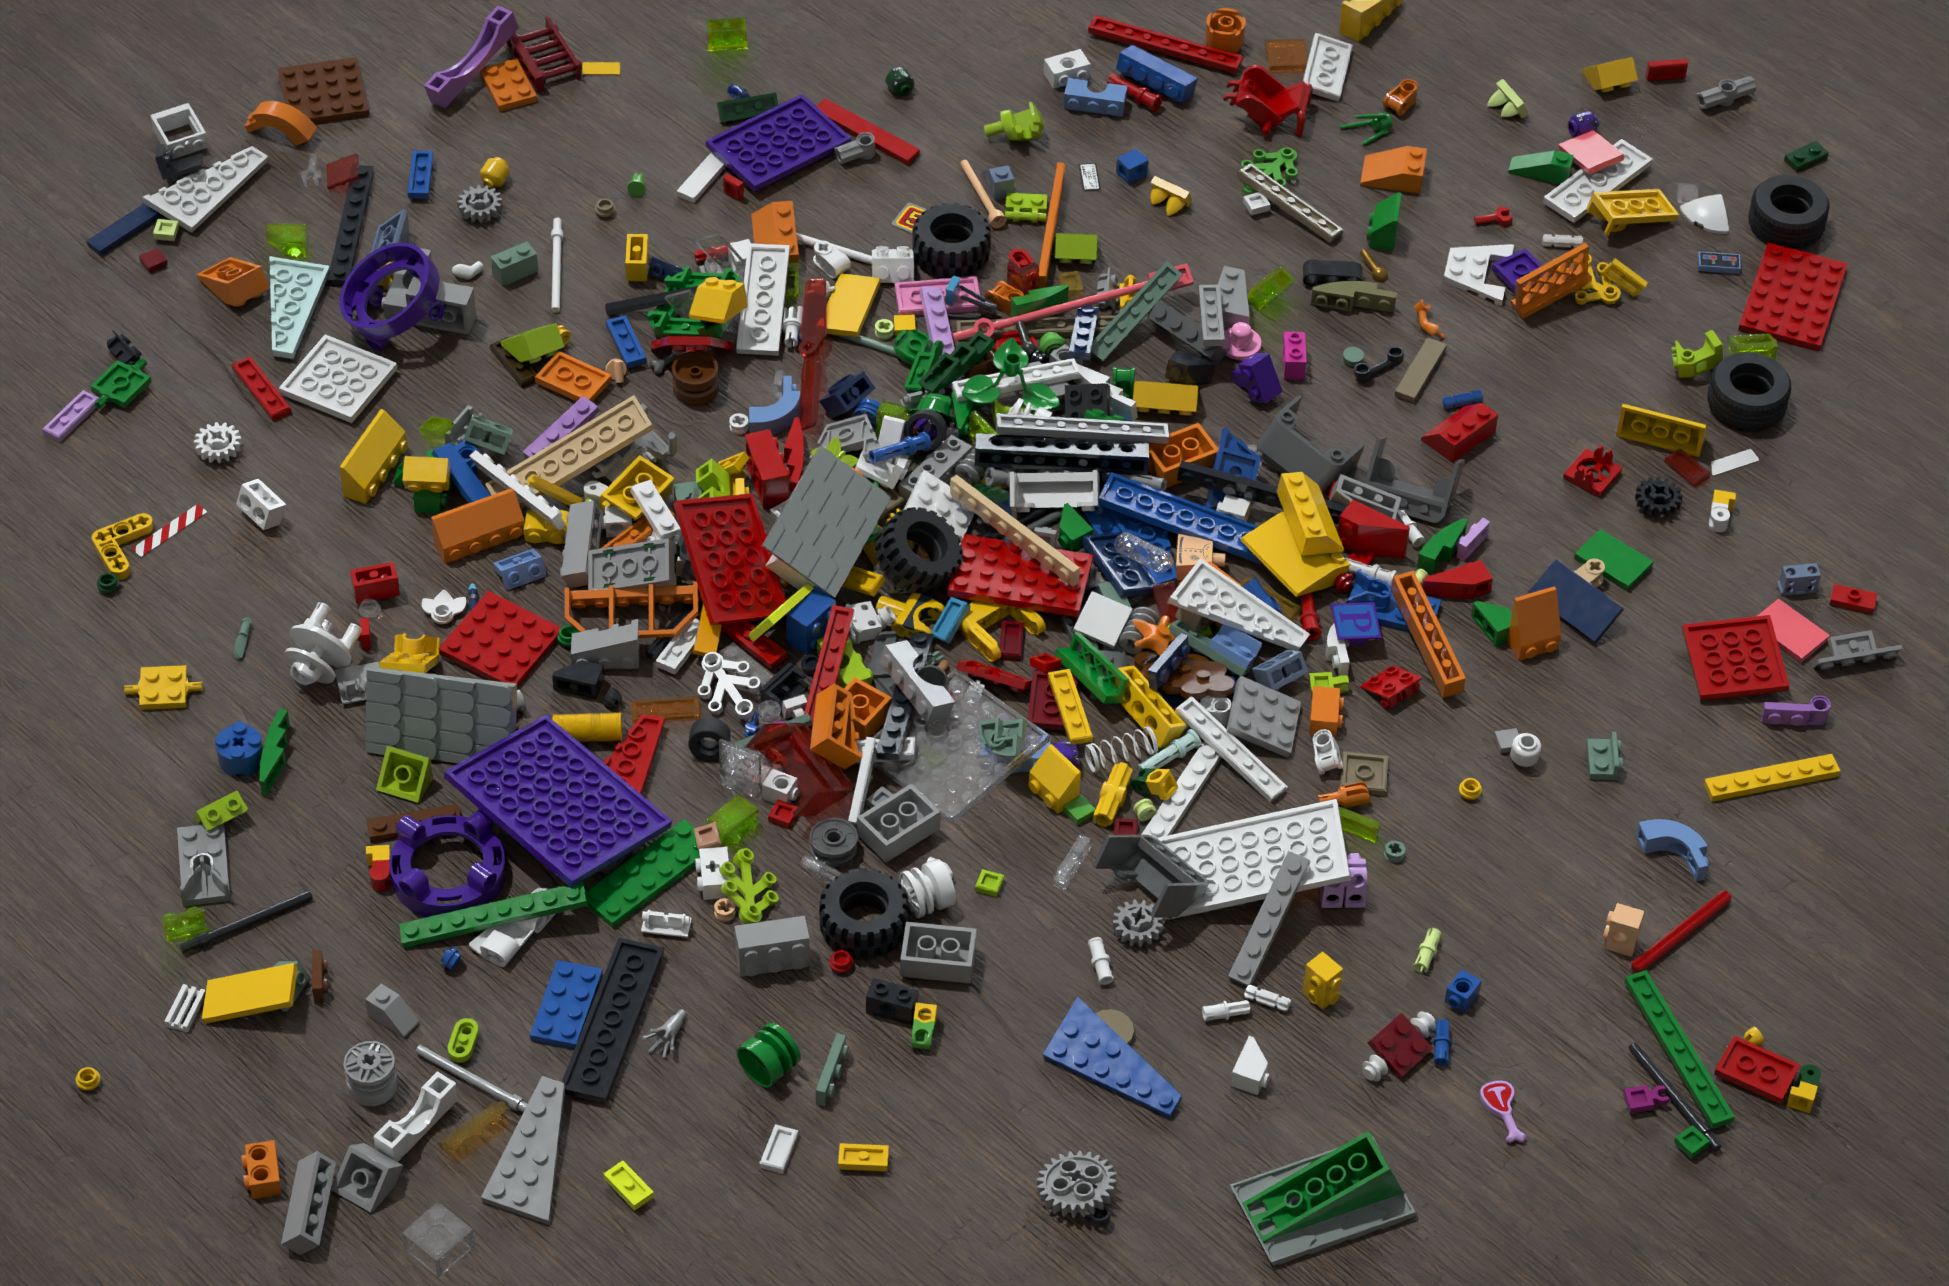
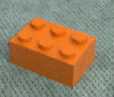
M1199 423L1170 433L1168 444L1149 443L1148 471L1152 476L1156 475L1157 478L1166 479V488L1182 483V481L1177 480L1181 460L1213 469L1218 447Z

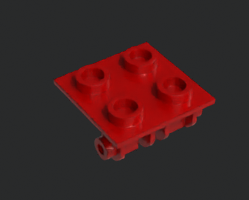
M1393 665L1377 676L1369 678L1367 682L1360 685V688L1381 696L1382 700L1380 703L1382 707L1391 708L1398 702L1416 693L1420 687L1419 681L1422 680V677Z

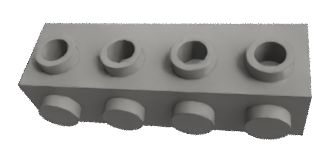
M953 435L943 441L933 453H929L925 460L913 469L910 475L900 481L898 485L899 494L905 499V503H907L923 470L948 484L950 479L955 476L957 465L972 451V446Z
M594 500L571 504L569 514L567 515L568 526L567 532H565L566 542L565 549L562 552L563 565L560 569V575L570 588L588 585V551L599 549L603 512Z
M318 1151L298 1161L281 1245L299 1255L314 1249L320 1244L336 1165L335 1161Z

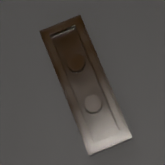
M509 337L490 344L491 352L521 388L535 383V376L538 372L529 361H518L501 345L500 341Z

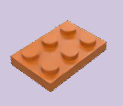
M517 58L485 66L479 71L499 112L537 102V95Z
M560 351L535 376V383L574 401H578L584 396L593 402L612 381L611 374Z

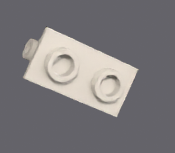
M643 911L641 932L688 938L692 918L684 913L683 915L672 913L664 915L663 912Z

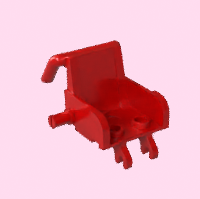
M1261 65L1248 67L1243 71L1240 81L1231 80L1227 83V88L1235 86L1233 92L1238 93L1226 94L1223 100L1231 99L1230 106H1240L1247 112L1249 118L1259 126H1263L1261 132L1263 136H1269L1272 127L1283 122L1285 118L1293 113H1296L1298 122L1295 133L1298 137H1301L1306 122V108L1310 104L1313 92L1311 84H1306L1302 81L1285 87Z

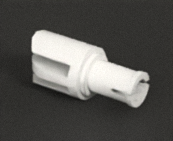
M798 306L797 313L795 307H789V316L787 308H784L782 330L786 333L784 343L787 347H792V341L793 347L798 344V334L801 328H803L804 308L802 306Z

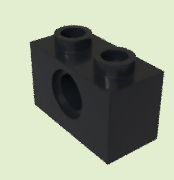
M873 978L866 995V1013L911 1025L914 1019L915 1004L919 1003V990Z

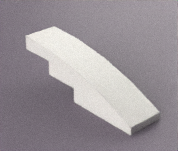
M1077 364L1080 371V378L1074 379L1077 385L1109 384L1110 407L1113 408V413L1132 422L1137 418L1136 401L1124 397L1123 389L1111 385L1110 377Z

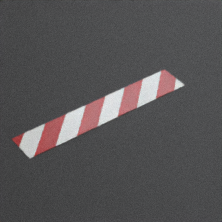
M199 504L195 505L133 547L132 550L142 557L207 513V511Z

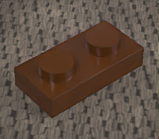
M313 950L312 992L314 1003L324 1002V993H328V978H324V974L329 972L328 959H323L322 950Z

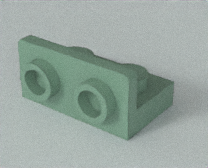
M1611 732L1610 739H1587L1589 779L1617 780L1618 771H1622L1623 759L1618 756L1621 752V740H1617L1616 732Z

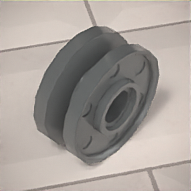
M827 818L817 822L812 827L809 835L810 855L816 863L823 867L840 868L850 864L856 858L858 834L856 828L850 822L840 818Z

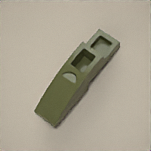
M1333 282L1313 287L1311 305L1351 312L1353 306L1394 313L1397 292L1377 289L1378 283Z

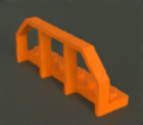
M693 582V585L654 587V584H649V587L623 589H615L613 585H609V589L571 591L569 587H566L565 619L578 632H583L586 630L571 617V606L576 609H583L591 605L598 608H605L609 605V629H611L612 625L615 624V604L620 607H627L630 604L638 603L642 606H649V630L639 631V638L677 637L699 615V601L702 598L697 582ZM683 601L686 604H693V610L674 629L655 630V603L661 602L664 605H671L674 602Z

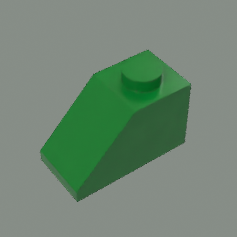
M1066 503L1064 504L1061 516L1058 542L1063 549L1078 552L1085 548L1081 542L1083 536L1093 535V528Z
M1480 601L1473 602L1471 618L1494 646L1507 642L1512 612L1506 607Z

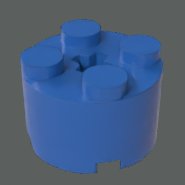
M238 721L232 726L223 729L216 736L217 757L223 772L230 776H236V774L248 776L260 769L263 745L261 735L254 727Z

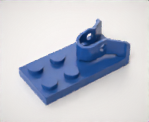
M1358 569L1350 598L1347 599L1346 603L1374 602L1379 625L1411 632L1391 592V587L1386 582L1377 578H1371L1363 573L1361 569ZM1426 596L1437 617L1441 599Z

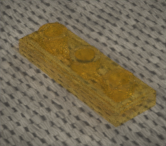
M503 1101L493 1103L439 1141V1147L441 1150L451 1149L452 1152L460 1149L465 1145L463 1141L469 1136L475 1138L484 1132L482 1127L488 1123L493 1125L503 1118L502 1113L508 1109Z

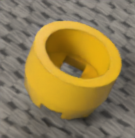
M1756 1027L1747 1030L1743 1037L1744 1040L1757 1046L1765 1042L1761 1032Z

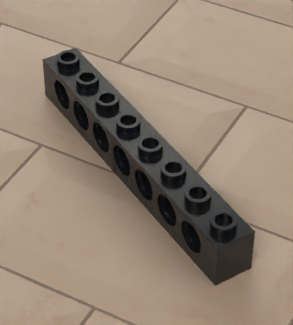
M976 433L974 466L1081 472L1098 470L1100 473L1148 474L1149 442Z

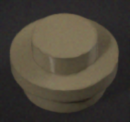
M600 199L595 205V213L600 217H609L615 213V205L610 199Z

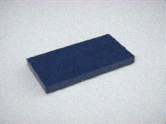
M1120 532L1083 536L1082 544L1089 554L1093 555L1094 561L1120 597L1157 594L1159 592L1160 586Z
M1557 559L1554 560L1528 592L1530 594L1555 586L1557 589L1559 617L1594 643L1600 640L1624 611L1623 607Z

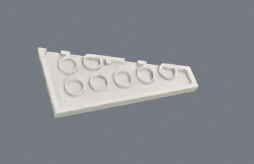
M251 146L232 155L231 159L214 163L212 168L202 169L195 174L178 180L177 184L169 188L163 187L159 189L158 193L150 196L148 194L144 196L143 203L170 220L178 221L180 226L192 233L268 162V156Z

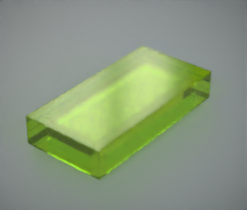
M431 416L418 428V431L423 436L440 439L455 424L451 419Z
M1339 807L1342 830L1372 842L1377 841L1380 822Z

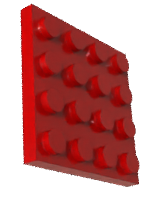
M488 590L438 649L441 656L490 681L515 683L518 687L556 643L561 627Z
M1770 615L1682 625V632L1700 701L1789 691L1790 685Z

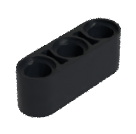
M1311 259L1303 264V283L1308 287L1342 281H1363V268L1358 262Z

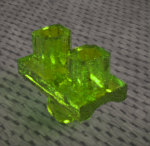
M190 907L186 912L178 914L174 912L166 913L161 918L166 941L184 936L186 940H189L192 934L208 931L203 907Z

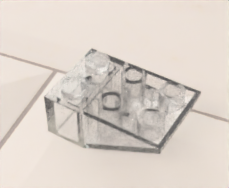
M720 739L721 785L743 792L748 796L762 799V784L773 768L772 763L762 753Z

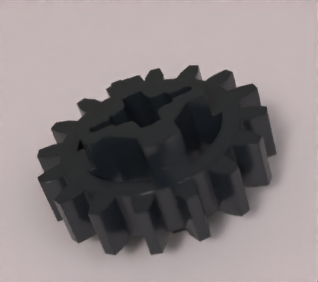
M1650 477L1648 478V483L1641 481V486H1637L1635 501H1637V507H1642L1641 512L1648 511L1649 516L1657 514V517L1660 518L1661 514H1664L1666 517H1669L1670 512L1676 514L1677 509H1680L1683 494H1680L1681 488H1675V482L1669 484L1667 478L1661 481L1660 477L1653 481Z

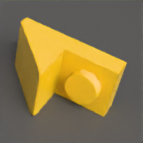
M744 451L719 461L718 464L729 472L730 481H736L735 479L744 478L745 480L747 474L744 471L746 467L744 464L750 457Z

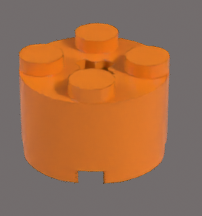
M1230 8L1217 9V12L1214 14L1211 12L1206 20L1205 41L1207 45L1227 52L1237 53L1243 45L1245 38L1246 20L1244 16L1242 18L1238 11Z

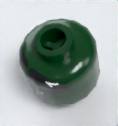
M903 67L891 69L885 80L886 85L895 96L908 95L915 85L913 77Z

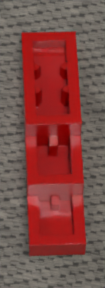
M797 417L794 418L784 446V459L791 475V480L789 481L791 494L802 477L804 469L803 432L800 420Z

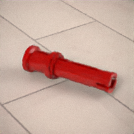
M1114 73L1109 75L1108 80L1110 81H1107V84L1127 86V95L1135 98L1138 104L1150 107V110L1156 112L1162 105L1163 97L1161 95L1151 93L1146 87L1140 88Z
M1313 592L1300 596L1302 607L1300 623L1303 626V630L1310 634L1306 639L1308 641L1317 640L1322 634L1321 628L1318 626L1320 618L1315 612Z

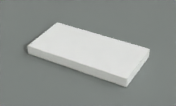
M1315 33L1303 78L1306 84L1312 85L1313 94L1339 101L1353 45Z

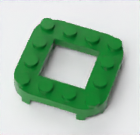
M690 266L682 267V272L672 277L668 275L665 278L664 282L667 287L664 292L699 286L710 277H716L719 280L742 282L740 277L731 268H726L724 273L692 272ZM684 301L657 306L655 311H649L647 315L657 338L676 336L714 337L720 339L731 321L730 319L723 324L692 318H676Z

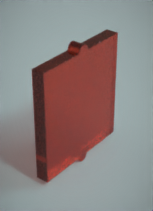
M357 153L345 158L341 157L339 160L327 164L328 190L340 185L344 186L348 182L359 179V155Z

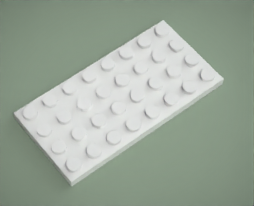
M1337 799L1157 838L1209 882L1206 891L1178 917L1265 899L1288 851L1311 861L1297 892L1351 880Z

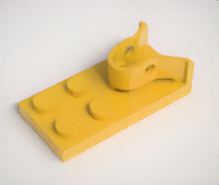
M1660 189L1594 192L1586 208L1588 213L1598 217L1600 220L1609 222L1604 232L1607 237L1611 232L1624 230L1627 224L1676 221L1679 216Z
M406 633L395 635L394 652L379 662V668L426 673L439 663L438 648L440 647V638L423 635L419 639H408Z

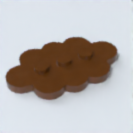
M1142 651L1134 657L1135 667L1141 671V674L1148 682V670L1160 657L1156 651ZM1189 654L1160 688L1165 693L1180 694L1186 699L1193 697L1195 700H1200L1207 695L1224 698L1234 692V681L1227 676V667L1224 664L1208 661L1203 655Z

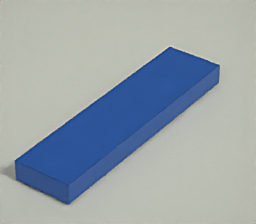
M451 443L433 449L431 454L434 458L449 459L451 466L450 479L468 503L491 496Z

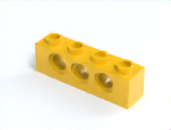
M1134 665L1118 668L1130 679L1121 704L1142 729L1149 726L1153 730L1159 748L1170 746L1173 739L1180 738L1186 724L1156 690L1149 688L1148 680ZM1115 678V684L1117 689L1119 687L1120 680Z

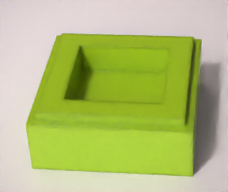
M982 869L975 885V892L997 897L1004 882V875Z

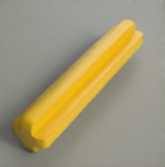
M534 474L527 479L529 487L568 506L583 502L581 497Z

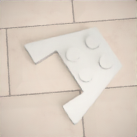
M1514 245L1450 248L1443 282L1466 292L1468 290L1476 292L1478 297L1482 299L1490 298L1495 301L1494 304L1502 306L1505 287L1484 284L1489 260L1499 261L1512 255Z

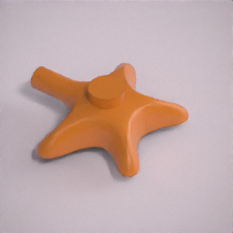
M1162 616L1159 625L1142 620H1134L1133 625L1144 636V639L1134 643L1135 646L1149 648L1161 656L1176 639L1167 628L1170 621L1169 617Z

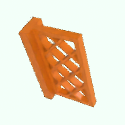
M1583 243L1516 280V298L1511 300V306L1522 319L1592 281V276L1588 272L1589 246Z

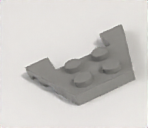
M867 414L827 424L817 442L818 447L827 448L829 442L834 437H837L841 443V451H859L863 448L862 455L865 461H869V451L881 448Z

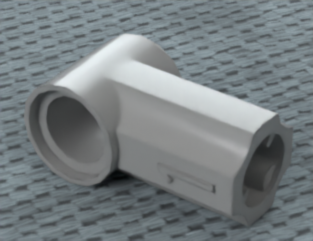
M864 132L859 134L855 141L836 147L835 154L840 164H844L857 158L866 160L875 156L874 136L871 133Z

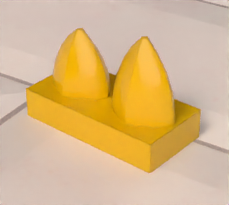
M1154 176L1151 181L1153 189L1150 195L1153 205L1169 198L1166 206L1167 216L1177 213L1183 206L1189 208L1192 203L1190 192Z

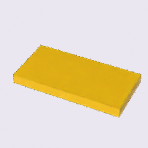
M840 273L835 289L832 291L817 326L818 333L858 337L881 284L880 278Z
M295 963L208 980L202 1020L207 1024L292 1007L298 967Z

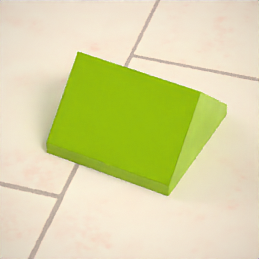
M387 746L376 790L419 803L433 779L431 758Z

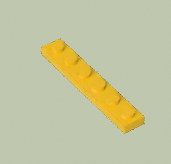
M1828 754L1704 779L1703 785L1711 802L1839 777L1840 769L1833 755Z

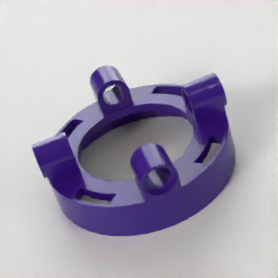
M393 243L383 246L362 259L347 277L340 294L341 313L357 333L366 339V343L370 347L383 351L390 338L407 331L422 318L433 321H440L443 318L444 306L436 299L440 284L438 269L422 249L414 244ZM402 270H407L413 277L420 278V289L417 295L400 313L386 321H376L369 317L367 305L377 307L381 304L384 297L383 291L378 286V283L384 278ZM354 310H356L359 319L357 322L353 321Z
M480 809L469 818L444 815L418 822L409 815L402 817L396 826L398 840L391 851L389 864L392 887L400 902L412 912L423 917H431L492 903L500 893L506 877L504 850L499 838L492 831L493 820ZM445 835L460 836L476 844L482 852L483 864L480 862L475 863L468 872V883L460 887L451 889L430 887L427 876L420 869L414 868L412 870L411 861L416 850L422 844L435 837ZM493 851H494V853L496 854V856L498 857V858H496L497 865H495V866H494V854H493ZM399 862H400L401 874H399V867H398ZM462 899V902L438 904V901H452Z

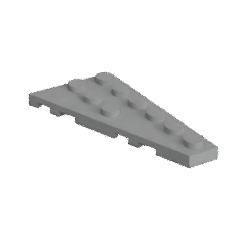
M544 1076L541 1077L481 1196L482 1202L550 1225L552 1192L561 1129L560 1122L565 1094L564 1083Z

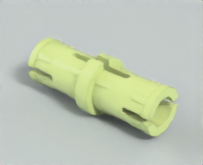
M1428 929L1424 942L1418 948L1419 955L1413 967L1419 973H1427L1431 960L1436 957L1437 946L1442 937V933L1438 929Z

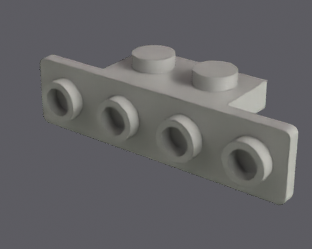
M1872 630L1834 636L1827 639L1832 657L1817 659L1812 665L1813 668L1820 667L1821 670L1833 668L1835 664H1842L1844 667L1853 665L1855 661L1862 660L1863 663L1876 660V657L1883 656L1884 659H1891L1897 657V653L1903 648L1902 645L1876 649Z

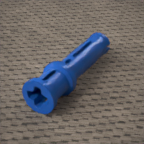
M921 432L915 437H904L902 442L871 450L868 453V457L872 464H876L877 462L903 454L911 456L920 450H930L931 440L926 432Z

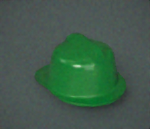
M928 394L921 399L917 409L904 411V414L910 417L919 410L930 409L939 413L947 422L955 420L950 415L951 398L940 394Z

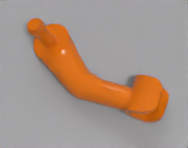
M1423 299L1414 306V309L1419 314L1421 328L1430 336L1436 334L1441 339H1444L1445 335L1438 331L1439 326L1427 320L1426 312L1431 308V305L1425 306Z

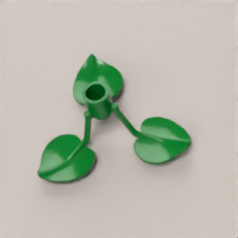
M1013 337L1004 342L993 356L994 366L1001 370L997 380L993 383L992 379L988 376L976 375L966 382L962 390V395L969 401L977 404H989L996 401L1000 396V391L996 386L999 385L1003 375L1015 377L1018 374L1023 390L1026 392L1022 396L1025 407L1030 402L1032 403L1031 411L1036 412L1039 407L1048 411L1059 406L1057 395L1048 386L1041 383H1033L1030 388H1027L1023 369L1021 368L1027 366L1028 356Z

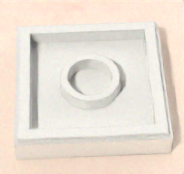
M1092 591L1073 628V632H1080L1083 636L1114 649L1132 613V608Z

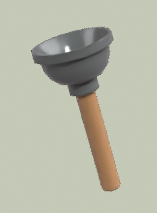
M942 660L938 666L928 665L917 671L916 674L922 680L933 685L943 686L948 691L949 679L945 673L949 666L947 660Z

